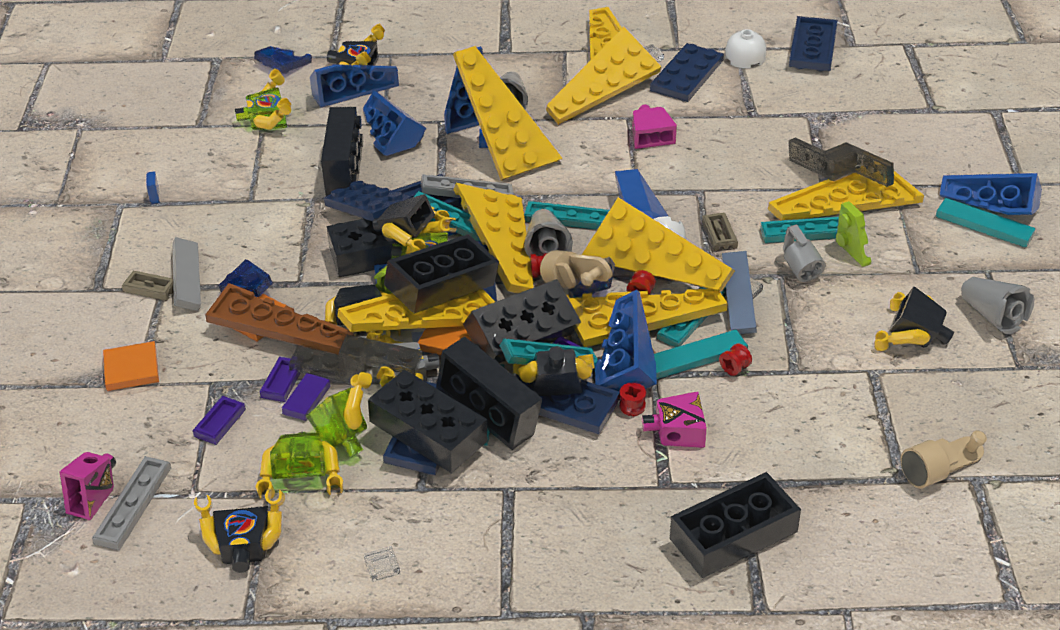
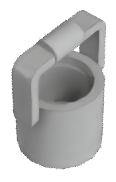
M798 225L788 227L783 245L784 259L799 281H811L824 271L826 263L813 243L806 239Z

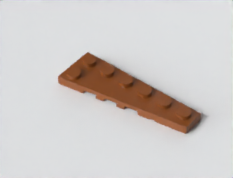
M228 283L205 314L206 322L341 356L346 354L355 340L354 332H350L348 329L325 320H320L309 314L301 315L295 313L292 307H280L275 305L274 300L269 298L262 300L255 297L253 292Z

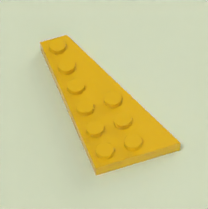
M609 7L589 10L590 60L622 29Z
M623 27L546 105V111L559 125L660 73L661 65Z
M476 46L457 51L453 54L500 180L563 159Z
M879 159L770 201L768 210L780 221L808 219L840 214L841 204L848 201L859 211L923 203L924 195Z
M456 183L453 190L456 195H460L463 209L468 210L471 216L469 220L483 245H487L488 252L499 261L497 272L507 291L521 293L534 288L530 257L527 255L524 247L527 233L522 198L513 194L508 195L491 189L486 190Z
M619 197L582 253V255L601 257L609 266L632 272L645 270L654 277L666 278L720 292L723 291L735 272L731 267Z
M482 289L414 314L392 293L338 308L337 317L350 332L464 326L463 323L471 311L492 304L495 301Z
M687 289L683 294H671V290H662L661 294L648 295L647 291H639L649 331L727 311V302L720 291L712 289ZM631 292L608 293L605 297H592V293L582 294V298H569V294H566L581 320L575 331L584 347L601 344L604 339H608L611 330L608 324L615 301Z

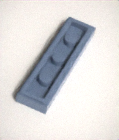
M747 251L722 253L723 263L735 270L726 284L731 331L737 330L739 334L757 333Z

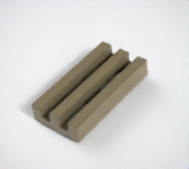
M726 213L702 215V223L714 251H719V247H723V250H728V246H732L733 249L738 248L737 238ZM717 219H720V220H721V223H722V225H723V227H724V230H725V232H726V234H727L728 239H725V236H724V234H723V232H722V228H721V226L719 225V222H718Z
M133 270L122 284V289L125 293L167 301L169 295H172L174 292L173 278Z

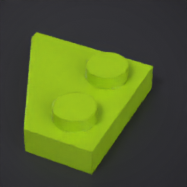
M848 201L841 204L836 242L862 267L871 265V257L866 256L864 251V245L868 244L864 214Z

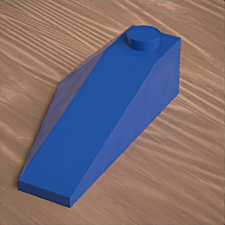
M481 46L477 47V49L483 55V48ZM457 66L444 112L445 132L447 134L479 125Z
M337 64L314 70L310 76L312 96L321 108L372 94L374 90L379 92L399 86L398 68L396 66Z
M375 90L363 107L367 123L371 124L372 127L370 133L375 137L374 146L386 156L415 147L421 141L427 129Z
M638 169L615 171L620 199L652 219L668 216Z
M1037 173L943 175L940 189V197L1006 215L1034 214L1039 209L1042 193Z
M635 290L615 301L608 324L611 327L609 337L603 340L602 347L605 350L602 359L597 360L595 366V384L619 392L621 387L627 383H639L645 389L657 384L656 361L641 295L638 290Z

